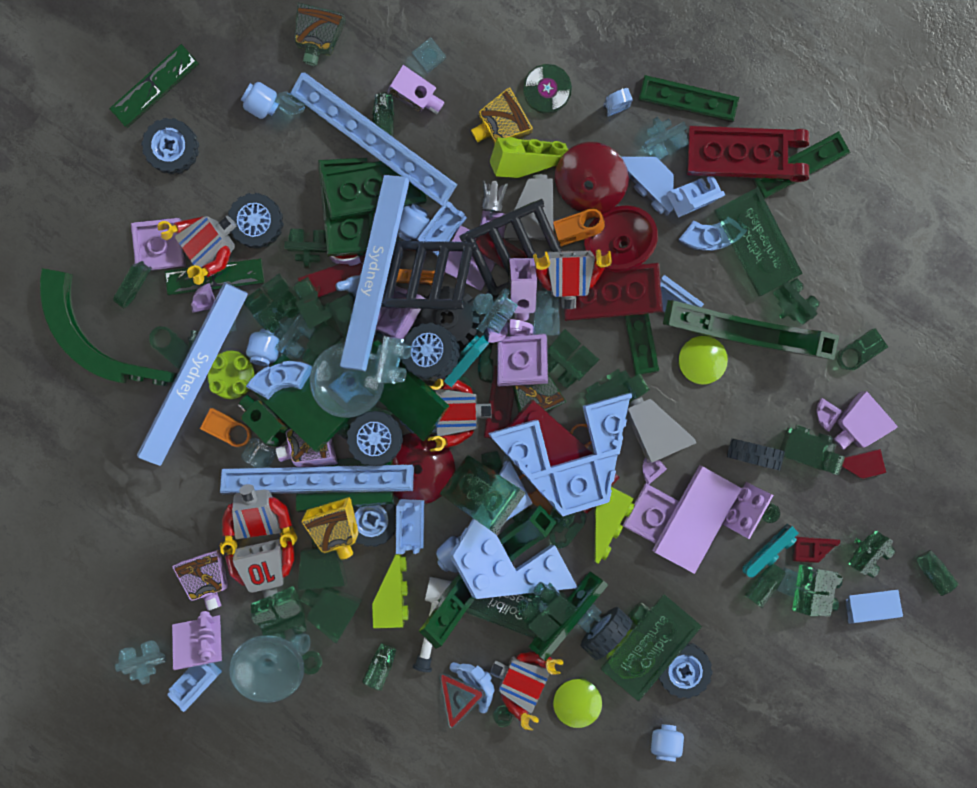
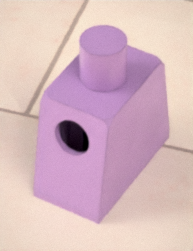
M861 391L836 421L843 431L833 440L843 450L852 442L857 447L865 448L895 430L898 426L867 391Z

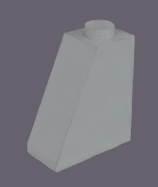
M533 175V179L527 180L515 210L533 201L543 199L545 206L543 210L553 230V179H547V175ZM534 212L520 218L530 241L546 240ZM509 223L504 232V239L506 241H519L512 224Z
M640 397L629 402L630 407L627 409L626 415L647 459V463L655 462L696 444L695 439L651 399L644 401Z

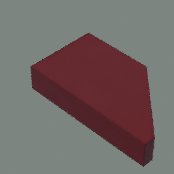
M881 449L835 459L836 464L862 479L886 473Z
M796 536L797 540L793 544L792 560L819 563L826 554L840 544L841 540Z

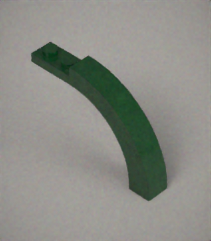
M41 268L40 297L46 322L58 344L76 363L97 376L118 383H126L128 374V379L143 382L144 378L153 379L152 384L167 386L168 382H174L177 373L120 362L98 350L83 334L74 315L71 300L73 274Z
M674 300L667 301L663 325L692 331L705 336L830 360L835 359L839 335L824 331L738 317Z
M538 505L512 523L497 537L512 562L527 549L545 539L556 524V521L541 505ZM460 573L437 600L439 602L419 630L435 649L444 644L466 610L476 599L472 597Z

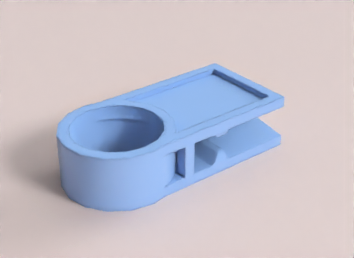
M628 88L616 91L605 98L603 107H606L608 110L607 117L629 109L633 99Z

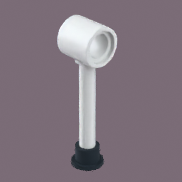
M430 577L425 601L432 603L430 614L439 602L437 600L452 581ZM425 637L421 653L417 656L413 669L421 672H431L430 664L432 658H430L432 645Z

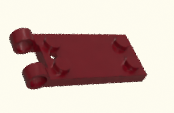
M689 126L687 175L789 179L792 182H805L809 180V165L805 163L789 164L788 145L792 148H805L809 146V131L806 129ZM774 153H779L780 157H775Z
M533 399L506 427L539 420L550 467L593 454ZM615 474V478L611 484V487L620 478L617 474ZM588 508L583 511L588 514L592 510V508Z

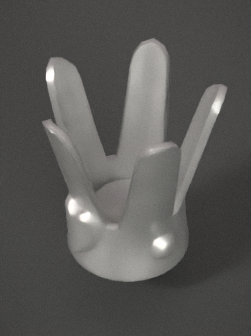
M483 181L484 198L482 210L490 211V218H492L493 212H501V204L508 184L500 186L497 193V181H493L491 185L489 183L486 185L485 181Z

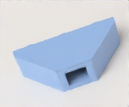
M622 157L627 166L629 178L636 184L634 186L635 190L643 197L647 195L653 201L651 203L652 207L659 214L664 213L667 216L673 210L667 192L673 190V173L657 157Z

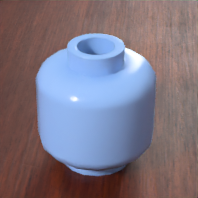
M256 82L254 85L250 83L241 98V101L244 102L243 108L260 119L265 118L267 114L272 116L279 105L275 101L277 93L261 82Z
M416 204L404 206L397 235L405 241L417 240L430 223L429 213Z
M260 329V332H254L250 335L246 355L250 358L251 363L259 366H269V363H274L277 360L281 341L278 337L274 336V331Z
M461 536L449 537L437 549V563L446 572H458L450 554L455 545L460 542Z
M662 724L661 729H656L652 733L651 752L656 755L658 760L676 762V758L681 757L683 753L684 735L676 731V726Z

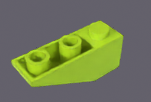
M497 137L490 164L495 176L520 178L556 166L568 148L566 143L559 141L545 142L536 139L522 140L513 137Z
M611 487L610 501L594 507V560L598 564L601 559L606 560L611 551L609 544L612 538L617 539L623 528L620 525L624 516L629 517L634 508L633 498L614 487Z
M402 554L395 555L372 603L373 628L403 627L404 620L409 618L408 605L404 606L403 596L408 595L407 581H403L402 572L407 571L406 557H402Z

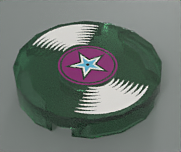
M543 64L536 66L528 73L524 80L523 92L525 100L532 109L539 113L558 112L566 106L571 97L572 85L570 77L564 69L556 65Z

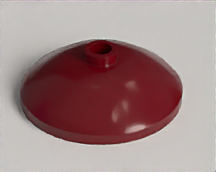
M583 142L568 149L560 158L555 171V183L561 198L570 207L580 212L587 209H597L603 213L614 208L622 200L628 187L629 174L624 160L614 149L598 142ZM591 181L593 183V186L588 187L586 186L585 182Z
M627 205L616 206L601 213L605 221L603 231L584 240L586 251H591L595 259L596 250H601V256H605L608 254V251H611L612 262L608 267H605V270L615 272L627 271L641 265L652 255L658 242V230L654 219L643 209ZM595 218L590 223L589 227L596 226L599 223L600 219Z
M414 432L402 436L401 449L393 459V465H413V467L414 465H420L422 472L420 474L414 472L413 491H394V496L398 499L424 500V504L436 501L447 492L454 479L455 462L449 447L443 448L440 451H430V449H434L437 446L435 440L428 441L427 438L425 441H422Z

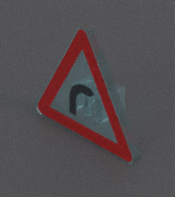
M442 674L440 679L449 726L454 728L484 698L485 692L450 675Z

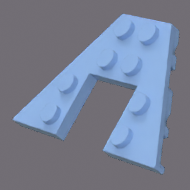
M626 393L582 406L594 454L550 467L539 420H532L489 433V436L561 516L569 515L610 501L611 484L615 478L616 460L618 454H620L623 440L622 432L626 426L627 420L625 418L632 394Z
M505 461L495 482L491 483V487H489V491L494 488L493 496L488 493L484 497L488 500L489 504L483 506L481 505L483 500L481 501L468 528H465L460 542L455 545L450 554L473 598L480 599L576 588L577 586L555 545L548 546L516 569L512 565L493 529L533 503L511 462Z

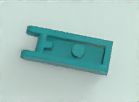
M786 524L743 566V573L752 578L766 565H772L779 558L777 554L783 548L788 549L796 542L797 539L795 537L799 532L793 526Z

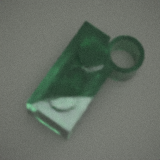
M618 368L606 376L608 378L606 382L600 385L597 381L587 387L586 391L588 393L583 396L587 403L591 404L631 393L630 403L650 391V388L640 373L630 378L626 370L621 372Z
M796 425L795 429L787 427L780 450L785 451V458L839 476L845 456L834 453L837 444L832 442L833 437L819 433L818 437L809 434L810 429Z

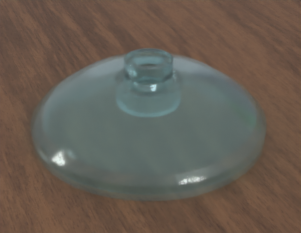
M340 343L326 349L316 359L310 374V388L315 401L323 410L334 416L352 418L368 412L378 402L384 389V372L380 361L371 351L366 371L341 367L345 343ZM351 377L354 378V384L348 386L347 380Z
M258 636L247 640L234 652L230 662V678L234 687L246 698L264 703L276 702L289 697L300 686L304 676V661L299 650L289 641L276 636ZM265 659H270V660H272V661H271V662H265L264 660H265Z

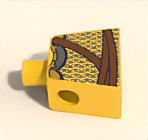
M508 88L479 111V118L482 124L471 129V132L477 143L490 136L495 145L497 137H513L518 139L531 134L533 128L511 88Z
M350 497L306 511L302 523L321 552L326 553L336 550L341 560L353 555L350 545L354 544L357 539L358 527Z

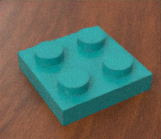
M485 333L481 338L476 335L460 353L457 366L453 368V372L444 380L447 385L452 387L490 343L487 341Z

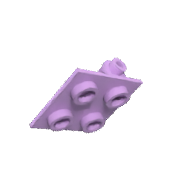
M746 482L726 516L723 525L750 539L774 495Z
M204 611L200 613L197 620L172 625L173 670L222 661L220 615L212 617L209 612Z

